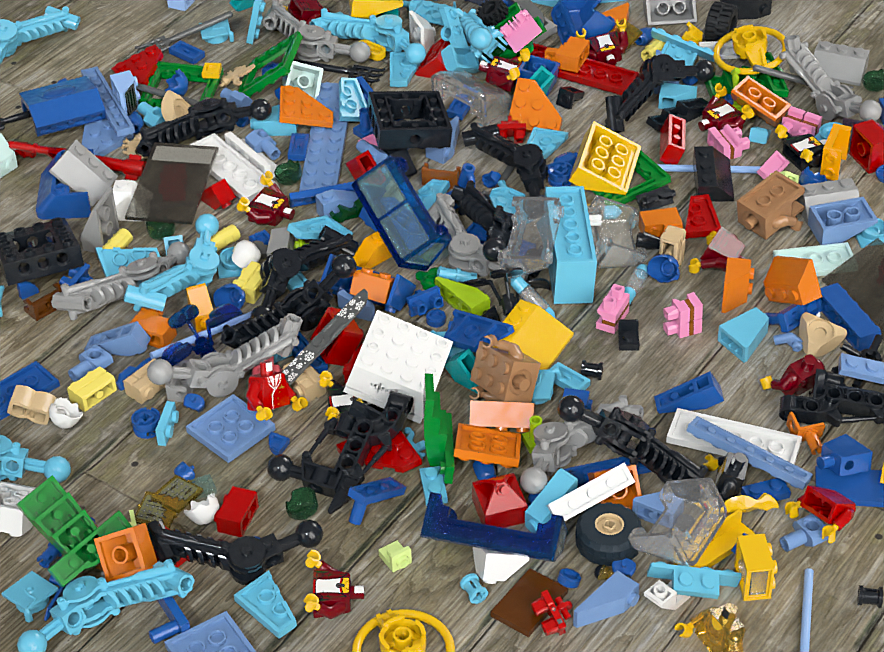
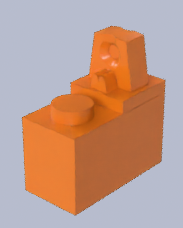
M570 36L568 41L564 42L563 45L561 44L559 48L547 47L545 59L559 62V69L578 73L589 56L590 40Z
M676 207L639 212L638 226L642 233L645 231L661 237L668 225L683 228V222Z
M142 308L130 323L138 321L151 338L148 345L156 348L170 345L177 336L175 320L162 317L164 311Z

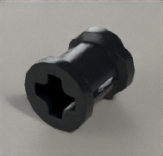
M583 360L581 375L602 380L603 362L596 364L587 363L586 360Z
M859 585L857 605L870 604L882 608L883 587L874 589L864 588L863 585Z

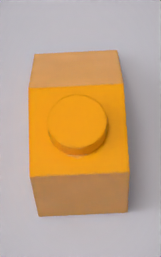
M380 230L364 238L353 257L357 266L373 268L391 258L392 239Z
M203 283L186 288L190 319L196 332L216 326L214 311L206 284Z

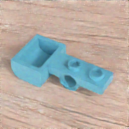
M441 8L439 11L444 23V27L441 29V38L444 41H450V45L441 51L446 70L473 74L479 72V60L470 52L471 47L467 44L456 8Z

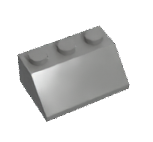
M643 0V10L647 26L686 24L688 22L697 23L696 0Z
M819 41L814 56L832 81L838 80L840 83L860 86L868 67L870 50L849 47L844 44H833L828 41Z
M75 140L63 152L49 170L60 182L68 185L72 192H88L91 208L118 177L116 173L78 140Z
M852 178L801 185L805 187V193L796 201L805 206L801 214L808 225L810 206L858 198L859 191Z

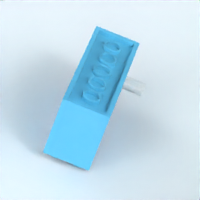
M584 186L545 187L542 230L546 255L548 256L547 263L554 304L593 303L597 258L591 226H601L602 222L601 215H589Z

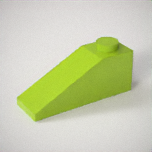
M439 276L435 278V286L440 287L442 298L454 309L481 316L485 310L490 309L491 301L489 296L478 288Z

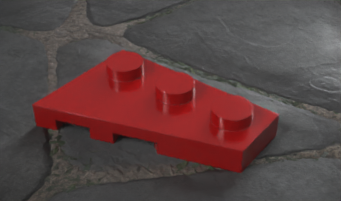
M709 194L691 196L685 239L710 236L712 231L718 232L721 225Z

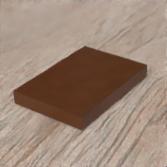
M529 568L490 611V616L529 638L548 616L546 612L536 617L531 608V603L541 597V592L548 590L557 606L555 598L561 597L563 599L568 593V588Z

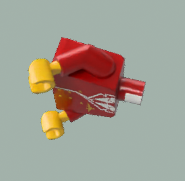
M272 361L260 362V373L249 377L246 398L248 399L247 409L257 411L256 419L259 421L270 419L273 416L272 409L289 405L290 401L293 402L292 409L294 411H300L308 406L306 398L296 397L297 394L289 386L285 379V374L273 371Z
M810 485L807 486L804 495L797 499V502L789 501L785 504V514H789L791 519L799 516L798 508L802 507L824 522L832 524V526L826 525L822 528V539L829 536L828 543L835 542L836 531H840L853 519L856 510L855 503L839 492Z

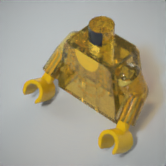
M727 603L720 607L711 606L690 619L691 622L688 624L678 623L675 625L674 629L677 631L684 628V632L679 635V637L689 638L693 633V628H696L695 634L710 652H743L745 626L736 616L738 608L734 604Z

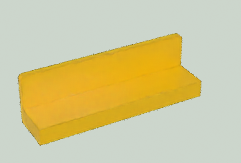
M736 510L675 550L673 565L686 564L689 567L711 568L733 553L731 550L737 543V536H742L743 533L748 535L755 534L741 522L742 510Z

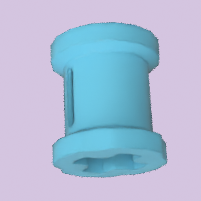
M470 573L463 577L460 587L468 593L470 602L478 604L484 601L488 596V590L481 586L477 574Z

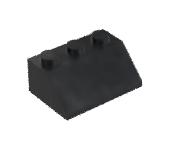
M713 146L694 147L693 170L696 195L709 194L712 202L734 201L730 159Z

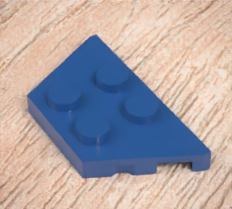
M455 309L453 311V321H449L448 330L444 338L453 341L452 346L465 350L470 349L471 352L476 353L480 341L490 344V339L484 336L492 334L499 341L514 333L513 325Z

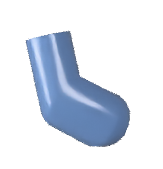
M792 332L773 336L775 345L787 343L795 352H799L803 348L802 339Z

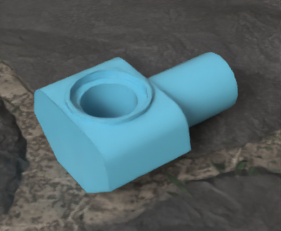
M141 102L138 105V112L145 116L143 119L144 124L150 128L165 122L160 107H152L146 102Z

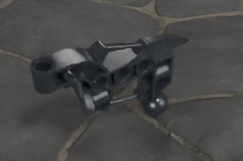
M838 366L833 367L831 372L816 369L812 392L809 391V397L795 395L780 397L779 417L787 421L789 412H793L799 423L812 425L829 422L834 427H839L841 423H856L873 420L876 424L884 423V393L846 386L844 384L845 376L838 374ZM841 414L852 415V417H842Z
M392 391L383 412L354 399L349 413L342 412L338 418L333 417L324 423V429L315 440L314 445L309 451L302 453L301 467L294 465L287 455L277 454L268 461V474L276 481H285L290 477L301 480L305 490L332 497L328 513H334L351 498L348 496L349 488L361 485L365 480L364 474L386 451L392 450L391 439L396 437L399 431H401L412 409L413 397ZM328 434H336L341 438L347 439L334 469L313 463L311 458L314 450ZM381 445L382 447L362 470L371 447Z

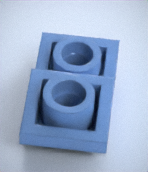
M344 289L337 292L338 308L342 309L354 296L347 293ZM367 300L365 307L356 317L373 321L375 316L374 304Z

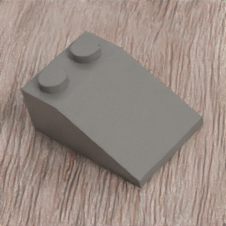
M108 187L95 205L81 233L80 241L82 242L83 251L96 253L95 247L105 245L113 237V234H116L120 229L112 187Z

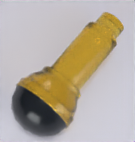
M605 565L597 566L594 571V575L598 580H607L614 574Z

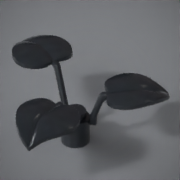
M513 267L490 272V277L493 279L504 277L506 294L502 295V299L493 284V280H486V278L464 281L462 284L472 287L490 285L499 302V306H502L503 315L508 316L519 302L520 295L516 292L515 297L514 293H510L508 277L522 274L523 268ZM545 278L526 280L529 284L526 289L543 288L550 290V283Z

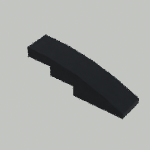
M704 98L679 100L675 107L662 109L661 115L649 116L646 123L656 131H661L669 114L685 119L687 123L702 115L708 101Z

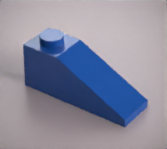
M711 371L654 396L659 414L676 412L677 408L688 411L702 410L724 401L721 386Z

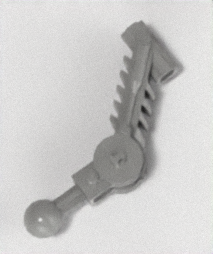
M272 0V6L263 18L262 25L266 29H277L286 37L297 31L301 33L303 38L297 50V56L301 60L315 62L323 59V61L329 62L336 53L350 55L353 61L363 63L370 57V47L366 43L360 41L352 46L338 43V36L331 35V31H325L320 26L308 25L304 20L298 21L278 0Z
M796 34L784 38L786 51L779 53V58L781 60L785 59L789 64L790 72L797 73V75L802 77L813 91L810 93L812 99L815 98L817 111L823 119L831 121L838 116L849 118L857 113L864 121L871 119L876 121L880 118L882 113L881 105L875 100H865L861 103V96L854 94L849 86L840 84L838 80L833 82L822 69L819 61L808 49V42L801 43L799 35Z
M436 194V202L422 216V222L429 228L439 225L438 231L446 246H448L450 254L449 266L451 269L461 268L462 271L477 273L480 277H485L491 270H506L507 268L518 267L523 268V273L516 276H521L525 281L527 280L529 270L522 261L514 260L507 264L501 261L490 262L485 259L482 252L483 244H480V239L473 234L467 233L453 208L455 200L448 194ZM511 276L508 277V282H510V283H511Z
M174 242L167 249V256L157 257L156 252H150L147 258L133 261L127 267L120 266L118 268L119 273L101 279H91L71 286L64 283L60 286L62 292H56L53 295L52 307L57 310L68 311L70 320H76L79 314L124 299L127 285L139 287L140 283L171 269L173 264H185V259L189 256L191 250L184 242Z
M288 313L284 318L280 319L278 325L271 327L258 337L241 345L240 348H236L233 351L227 350L224 354L210 352L201 359H189L186 367H172L164 359L154 360L147 368V376L156 385L167 384L171 379H185L189 388H206L209 394L214 397H225L236 389L239 378H244L245 372L258 366L260 362L268 360L275 354L281 357L291 355L293 347L299 344L297 336L303 320L295 314Z
M620 395L618 397L619 401L612 404L600 403L598 410L594 412L599 414L602 409L612 412L614 407H619L622 411H627L641 417L642 420L644 415V409L641 405H628L626 395ZM578 420L575 422L564 421L562 423L547 422L537 426L533 432L536 444L532 451L534 467H529L522 472L520 477L522 489L532 495L540 494L547 485V476H552L557 468L569 464L571 458L577 456L578 448L594 442L597 435H595L592 425ZM607 424L604 428H609L612 424Z

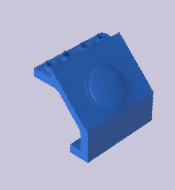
M87 76L19 93L23 112L27 111V109L29 110L37 137L106 119V110L99 91Z

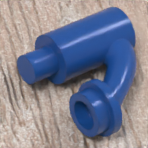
M470 163L463 164L457 182L460 187L466 188L467 182L470 180L475 182L474 165Z

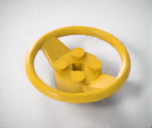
M744 25L738 29L734 28V31L727 33L716 43L713 49V58L721 69L731 73L736 67L726 64L721 59L720 50L726 42L732 39L734 52L740 55L741 59H748L752 68L756 64L773 69L785 59L781 60L778 56L767 64L765 56L768 46L767 34L781 42V52L786 51L784 44L785 36L775 29L762 26ZM739 68L741 72L738 75L759 74V72L753 71L752 68Z
M389 609L385 613L376 614V617L362 626L353 641L352 652H361L364 639L377 626L381 630L379 633L381 652H426V631L420 621L431 625L440 633L445 642L446 652H455V644L448 628L434 616L411 609Z

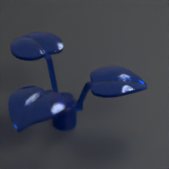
M229 303L220 305L212 310L209 314V319L206 320L208 338L198 335L190 320L199 315L198 307L194 304L184 306L169 318L168 325L170 328L175 329L187 323L196 337L195 347L189 342L184 344L176 342L164 350L161 359L167 360L173 367L188 357L192 351L196 355H200L201 358L210 352H216L213 347L215 343L212 340L211 328L242 315V311Z

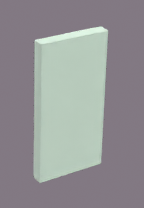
M848 242L773 250V258L775 256L812 259L817 276L854 273L859 270L858 263Z

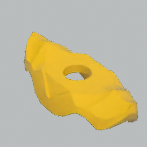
M763 493L758 499L745 495L736 496L728 499L722 507L709 505L704 512L703 523L705 525L708 522H717L720 518L729 516L738 509H741L742 513L757 509L767 511L771 508H779V504L767 493Z

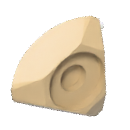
M168 90L161 104L162 116L165 121L174 120L188 114V108L191 105L180 95Z
M808 312L803 313L801 316L799 337L803 341L802 349L807 355L812 354L814 357L826 355L840 345L847 335L845 328L820 318V312L816 316Z

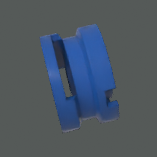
M564 161L550 164L548 167L549 185L552 187H562L563 183V186H571L572 183L569 181L573 166Z
M147 407L136 410L131 417L134 434L144 439L155 437L156 433L153 431L156 430L160 420V412L155 408L149 410Z

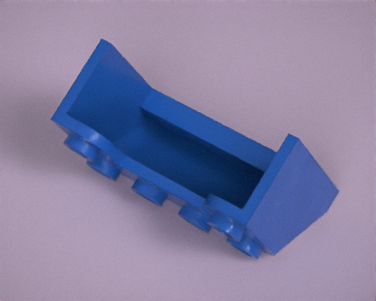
M602 0L558 1L551 11V17L554 24L557 25L558 35L562 44L567 42L570 36L576 37V31H578L579 35H583L582 28L586 30V40L587 38L606 34L614 28L616 24L614 18L611 16L607 17L594 10Z

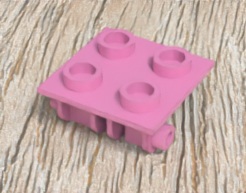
M526 9L520 10L515 15L516 19L512 17L513 22L508 20L510 24L506 23L499 30L515 53L542 32Z

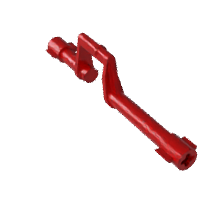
M7 141L9 148L15 152V155H19L22 158H34L38 153L53 159L60 151L66 150V148L40 146L38 143L30 144L28 142ZM129 154V159L123 160L95 155L111 170L126 174L125 179L137 181L138 177H145L147 174L148 164L146 161H142V156Z

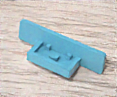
M652 28L651 37L665 42L661 51L662 54L670 55L674 60H685V66H693L698 56L714 62V52L710 48H702L693 41L687 42L682 40L680 36L670 35L663 29Z
M662 561L652 562L647 570V577L672 580V589L677 592V595L718 599L720 595L719 585L737 587L742 578L741 573L734 572L733 570H713L710 567L696 568L689 567L686 564L671 565Z

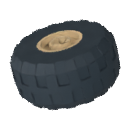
M612 502L596 504L586 509L577 520L575 529L576 546L580 554L588 559V561L593 564L604 565V567L612 566L614 561L626 558L632 560L638 555L642 545L643 527L641 520L632 510L621 504H613Z

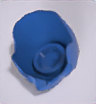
M178 69L172 78L166 79L169 87L164 91L171 90L178 95L184 96L188 90L189 82L185 73Z
M809 166L801 172L799 177L800 185L827 181L826 175H820V172L814 174L809 170Z
M659 254L648 262L647 273L660 283H669L679 279V264L673 256Z
M233 283L221 286L213 294L214 305L222 313L240 310L246 299L245 292L237 284Z

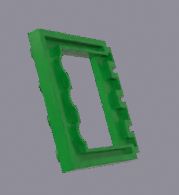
M299 31L295 32L288 39H284L276 44V46L254 58L248 66L255 64V68L247 75H244L242 84L237 91L251 98L255 92H261L268 84H274L279 77L288 75L303 38ZM285 53L282 62L275 68L269 69L262 76L254 79L258 69Z
M158 61V68L154 75L150 76L147 86L157 88L161 79L172 78L176 74L175 71L180 69L185 73L188 81L207 83L200 99L202 101L206 97L213 98L224 72L222 68L219 79L202 78L204 66ZM147 92L142 93L139 99L140 103L146 102L152 107L157 106L161 108L163 99L152 98L153 94Z
M640 150L634 170L646 180L645 182L628 189L626 195L599 191L592 192L605 204H616L620 207L635 200L637 195L671 183V176Z

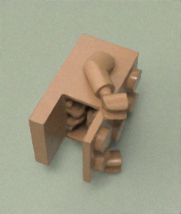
M777 170L737 200L738 222L765 240L785 226H790L791 229L800 231L803 221H798V218L795 216L802 212L805 206L795 200L805 193V187Z
M492 334L484 336L490 339V344L484 341L479 342L470 379L479 385L471 388L475 389L478 395L472 394L469 397L474 400L483 397L486 401L531 403L541 363L524 354L519 345L502 339L498 341L496 336Z

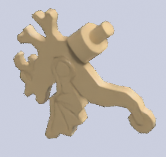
M255 64L248 67L245 65L236 67L233 72L230 70L227 72V76L223 75L219 86L221 88L223 86L226 87L230 84V81H233L235 86L241 85L240 77L251 72L255 68Z
M141 133L135 135L133 141H129L127 138L123 140V143L126 144H122L121 148H128L126 151L123 150V154H127V156L129 154L136 155V147L142 139ZM142 156V161H145V159L148 157Z

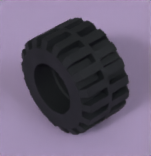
M715 1L712 4L705 24L704 36L706 42L719 41L724 35L734 31L738 20L736 5Z

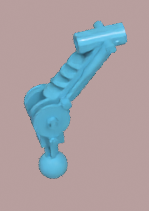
M47 6L44 16H38L21 22L16 21V23L0 19V64L4 57L13 55L17 46H21L24 42L61 31L67 32L68 28L77 30L80 17L69 13L67 6H64L62 10Z
M326 8L321 9V17L310 22V25L320 26L325 31L329 30L331 35L338 36V38L369 40L384 46L386 51H394L395 53L404 50L406 59L412 64H419L426 57V49L422 44L409 43V33L402 28V19L397 15L386 14L379 17L371 15L369 19L351 17L343 14L341 11L331 13Z
M459 8L456 9L466 41L471 44L470 52L480 61L484 59L486 62L491 63L483 53L493 60L494 56L491 53L497 46L505 51L506 48L496 40V38L500 39L507 46L508 43L502 38L504 35L492 25L486 27L483 21L476 15L475 9L472 8L468 13L463 12Z
M212 214L200 215L195 222V228L200 237L196 239L189 256L186 257V263L176 265L140 283L139 287L127 285L123 301L134 304L133 309L137 312L142 307L163 312L168 297L189 286L192 287L205 283L206 287H208L213 282L212 278L217 272L219 256L214 251L216 242L211 241V236H214L219 230L218 219Z
M0 435V481L6 478L16 481L17 477L22 478L25 470L44 473L47 479L53 475L59 483L69 477L71 467L66 458L53 456L47 461L28 458L29 449L20 448V443H12L9 438Z
M167 559L163 563L158 561L151 569L109 582L103 577L98 579L93 576L79 577L71 581L64 588L63 596L56 600L57 605L49 610L53 617L50 623L39 631L28 630L22 633L17 642L18 652H45L47 641L61 630L69 635H78L81 633L82 628L97 626L104 622L111 614L114 616L118 615L121 612L119 609L121 607L140 602H151L174 595L184 598L193 589L195 580L191 574L175 567L171 559Z

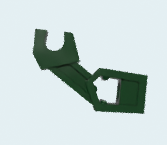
M366 192L354 201L352 208L339 204L337 207L340 212L334 213L331 211L329 214L338 223L357 218L360 215L366 197L373 196Z

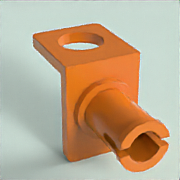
M789 412L786 425L790 433L802 436V442H807L813 455H816V451L820 454L822 443L819 438L823 435L824 422L800 427L794 413Z

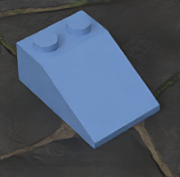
M864 197L809 207L808 225L820 245L842 243L878 223L877 217Z

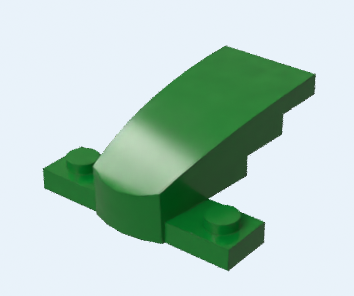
M517 2L508 7L509 11H507L508 15H505L506 19H502V22L497 23L494 26L495 29L500 30V27L506 23L509 25L508 20L514 21L512 17L516 19L515 15L521 10ZM539 16L535 17L534 20L542 32L534 39L547 31ZM496 38L506 49L503 51L497 46L491 53L494 57L511 59L517 55L521 56L520 51L515 53L509 44L506 46L500 39ZM533 40L522 49L528 48L531 53L534 50ZM483 53V55H484L489 61L492 62V59H491L490 57H488L485 53Z
M771 52L765 53L767 64L775 60ZM779 65L773 68L774 70L784 72ZM741 66V68H752L748 66ZM723 70L722 75H714L710 81L704 82L710 98L716 95L715 86L718 83L722 85V89L725 86L727 94L731 95L733 89L732 75ZM763 73L738 75V84L746 76H749L779 97H788L789 95L784 79Z
M425 373L423 418L426 454L430 467L440 466L439 473L443 475L444 484H452L455 469L452 413H446V410H441L440 392L434 391L433 374Z
M53 475L16 504L35 528L64 555L47 569L61 587H64L80 572L91 570L100 565V558L94 542L95 538L132 527L123 514L117 511L97 528L85 509L82 510L71 494L69 492L66 493Z

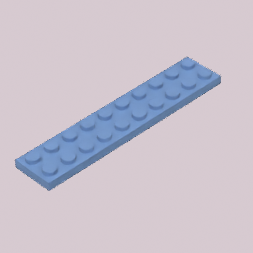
M325 82L320 85L319 95L316 100L333 111L332 128L311 126L299 191L332 186L339 183L349 122L339 121V83Z

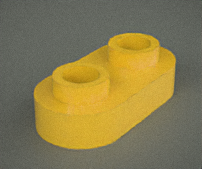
M360 40L370 47V59L381 61L386 57V48L369 40Z

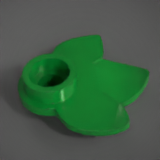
M438 267L431 268L428 272L418 271L415 277L420 281L424 290L435 286Z

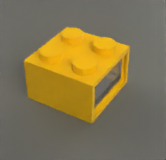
M765 534L737 536L734 568L735 572L742 574L739 586L743 601L771 599L772 589H775L774 574H777L778 571L777 562L772 560V545L770 542L767 543Z

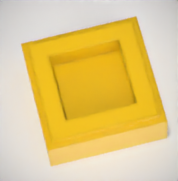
M204 63L202 78L219 79L222 64Z

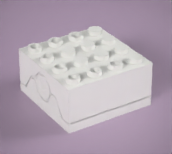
M377 310L343 392L383 409L392 391L412 396L413 406L407 419L420 424L423 419L425 373L433 374L435 391L453 341Z

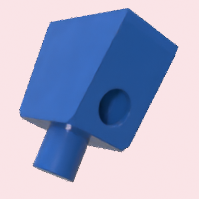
M844 434L822 445L821 456L817 457L816 463L819 469L828 468L839 476L871 471L873 451L849 435Z

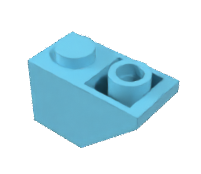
M664 83L659 93L658 109L675 107L679 100L697 98V86Z

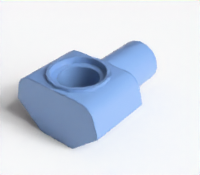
M224 88L220 93V97L226 98L228 103L235 102L237 108L250 106L253 102L251 98L237 90L232 91Z
M263 129L253 130L245 137V142L256 153L264 152L272 160L279 158L281 151L276 147L277 143Z
M364 139L360 140L356 145V149L361 153L369 150L381 173L385 172L389 164L388 155L379 149L378 146L370 144Z
M94 344L79 354L80 363L71 368L68 374L74 382H77L86 376L89 371H93L99 366L104 369L114 361L107 351Z
M811 513L793 522L792 526L795 531L781 537L780 545L786 552L803 544L814 547L828 540L829 536L822 539V528L826 525L820 518Z

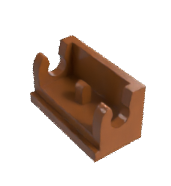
M424 163L421 169L422 185L424 186L432 179L447 180L450 183L449 189H453L455 185L459 186L457 182L461 173V167L457 166L455 171L429 169V164Z

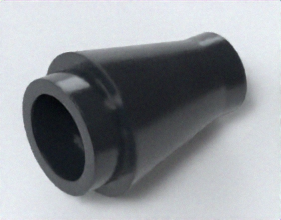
M645 231L643 233L638 232L635 246L639 247L640 250L659 249L660 237Z

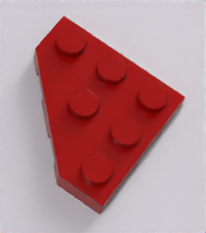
M155 44L138 54L132 55L129 59L117 63L111 69L113 74L130 70L132 75L136 76L138 83L148 85V78L154 75L158 68V61H162L164 56Z
M399 431L396 437L391 439L392 450L386 451L371 468L383 470L384 467L393 468L395 472L404 473L422 465V460L402 431ZM347 440L336 444L339 454H341ZM381 445L371 447L364 462L366 466L382 447Z

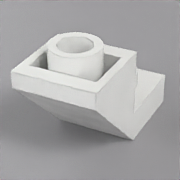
M658 580L644 592V596L656 605L671 610H676L690 598V596L677 595V592L672 589V581L666 585Z

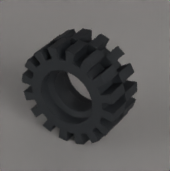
M485 0V3L481 4L482 7H478L479 11L476 13L483 21V24L486 27H490L491 25L496 26L497 23L502 22V19H506L505 15H508L507 11L509 9L503 0Z

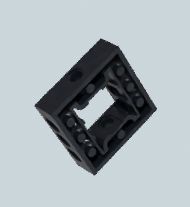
M439 91L368 92L367 112L379 149H442L451 146L452 126ZM399 119H410V120L422 119V120H420V121H406V120H399Z
M57 217L49 222H37L30 227H18L7 233L0 232V269L8 286L84 266L80 244L65 218ZM51 232L52 236L47 237L46 234ZM30 237H35L33 241H27ZM40 258H46L45 261L38 262ZM21 263H27L26 266H21Z

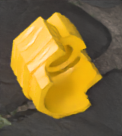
M688 22L686 24L688 32L686 31L681 38L687 42L693 41L699 46V42H702L703 32Z

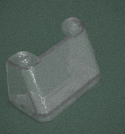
M439 71L431 77L432 91H439L442 101L451 96L469 105L470 114H476L479 119L477 124L481 127H485L511 109V96L509 93L467 71Z
M596 195L588 207L589 215H601L602 222L601 226H591L597 258L596 269L637 267L640 264H644L648 254L645 248L639 247L636 250L632 234L633 228L639 223L637 209Z
M513 196L512 206H515L516 209L515 214L512 215L513 227L507 249L499 250L498 261L501 269L506 270L507 268L518 267L523 268V273L509 276L508 279L546 269L549 267V264L553 263L552 252L560 219L564 217V206H561L559 198Z
M711 477L667 481L659 495L660 501L665 508L648 533L642 527L632 530L628 539L633 548L681 566H694L725 521L727 515L726 505Z

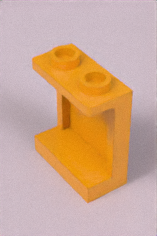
M835 123L832 126L823 148L820 175H826V179L838 180L841 159L846 160L848 157L852 129L850 126Z

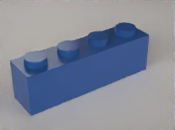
M839 283L820 288L823 314L831 323L847 330L845 339L853 348L858 351L869 349L875 335H881L880 328L874 324L868 314L859 307L858 303L848 295L847 291Z

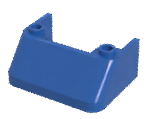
M88 149L91 153L94 154L93 149ZM65 150L60 151L41 173L36 204V213L39 219L50 220L57 217L65 219L87 218L91 214L88 192L70 193L69 186L60 183L49 172Z
M333 254L329 255L320 283L332 271V261L336 257ZM356 266V270L362 269V267ZM398 274L396 277L391 276L395 280L386 304L369 299L368 301L385 307V311L393 314L396 311H401L407 303L406 297L414 294L417 285ZM353 276L345 279L341 278L331 288L333 290L332 294L337 296V292L343 289L350 293Z

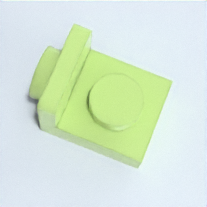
M398 540L378 550L379 557L392 572L405 568L412 563L411 548L409 546L403 547Z

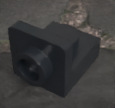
M571 86L560 87L556 105L572 109L573 102L576 99H583L585 92Z
M620 319L618 321L619 351H639L638 319Z

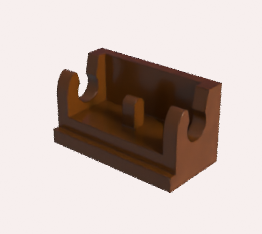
M59 283L53 284L56 288L53 292L33 303L29 299L23 300L27 304L24 306V311L35 321L57 310L52 307L51 301L56 292H62Z

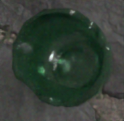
M884 69L865 73L862 79L863 86L872 92L884 90Z
M289 159L287 163L278 165L274 171L275 178L282 185L297 183L302 176L299 161L295 163Z
M154 216L145 222L147 232L154 240H164V237L173 236L176 230L175 223L167 220L166 217L162 221H158Z
M300 487L293 490L290 501L285 502L288 516L296 521L310 519L317 512L319 506L316 493L310 487Z

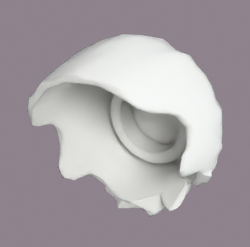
M248 240L238 242L232 250V261L242 269L246 268L251 261L258 263L261 258L260 250L253 242Z
M60 397L55 399L49 408L51 421L63 429L73 427L83 416V412H79L78 403L72 404L67 398Z
M215 493L208 495L206 501H191V510H184V513L198 525L209 524L214 520V515L220 508Z

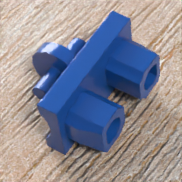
M85 263L82 267L70 269L68 276L72 277V279L63 276L59 284L66 283L71 286L93 279L88 274L90 265Z
M438 286L424 291L416 290L414 295L406 297L411 317L426 314L428 310L433 308L439 309L444 306L440 287Z

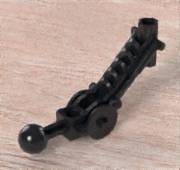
M667 54L654 55L652 58H648L640 67L639 77L623 92L622 97L619 95L605 97L607 112L605 123L608 125V129L615 133L624 132V120L627 122L636 113L642 104L653 94L654 88L668 81H680L686 78V76H695L702 82L710 81L716 72L714 64L709 60H701L695 66H685V60H674Z
M224 97L221 99H204L197 102L193 107H189L188 114L171 121L162 122L148 129L147 127H141L142 139L136 147L137 153L143 157L148 156L149 160L152 161L157 147L173 148L194 136L196 140H201L202 136H209L213 133L218 134L226 129L233 131L235 129L234 125H236L239 118L252 116L257 121L266 120L272 113V106L267 100L261 98L254 100L250 106L238 108L235 102L227 103V99Z
M476 122L471 123L470 127L472 130L462 132L465 147L475 145L478 150L504 164L516 167V172L519 174L526 192H529V197L525 201L526 212L533 217L542 216L545 197L540 194V189H544L543 180L548 175V169L540 147L532 143L520 146L501 136L498 124L480 128Z
M472 180L467 182L466 188L455 185L451 197L459 206L458 214L461 216L466 215L471 221L479 224L487 231L486 241L482 248L485 259L490 262H499L505 258L507 252L515 251L518 239L513 234L521 232L523 220L512 213L503 211L504 208L501 205H497L496 208L489 203L490 197L479 192L474 187L475 182Z
M325 225L319 233L318 241L310 242L294 250L280 248L273 251L272 255L266 257L260 266V276L263 282L259 292L265 295L261 305L256 306L252 310L250 318L273 310L272 307L275 300L284 294L288 281L297 275L299 271H308L311 268L325 264L330 254L335 256L349 254L353 257L358 250V242L352 240L353 236L351 234L343 235Z
M339 254L332 261V271L321 283L315 279L311 282L306 280L303 283V287L292 290L282 302H276L273 305L276 309L257 317H251L231 327L227 324L224 325L220 340L231 348H240L241 345L258 337L271 327L278 325L280 319L284 318L288 313L301 317L303 320L300 327L301 331L306 332L314 329L321 321L325 310L331 307L329 302L334 296L329 290L341 278H350L354 275L357 266L355 259L349 254Z
M574 395L565 396L559 401L557 410L559 416L564 421L575 422L581 420L592 425L593 431L597 435L594 440L597 445L605 444L613 453L630 459V464L637 465L640 462L655 473L664 484L681 495L682 498H685L684 504H688L690 499L698 501L706 497L708 491L703 478L708 471L707 466L701 465L699 467L681 453L663 444L654 437L656 429L650 428L641 417L627 411H622L619 407H614L612 412L602 409L597 414L584 408L583 401ZM612 424L611 427L604 428L605 425ZM632 436L640 439L638 445L631 440Z
M154 520L147 525L154 552L160 562L163 563L165 560L171 559L175 565L181 557L191 563L194 560L200 565H205L204 563L213 568L219 566L222 570L229 571L232 578L241 585L250 584L263 575L266 569L284 562L283 552L299 545L305 548L316 547L323 538L321 525L313 520L302 521L298 524L295 533L280 540H277L274 533L260 539L253 536H243L232 543L221 539L215 541L212 537L208 536L206 539L199 534L193 536L190 532L186 531L181 533L178 529H174V531L168 530L164 527L162 521Z

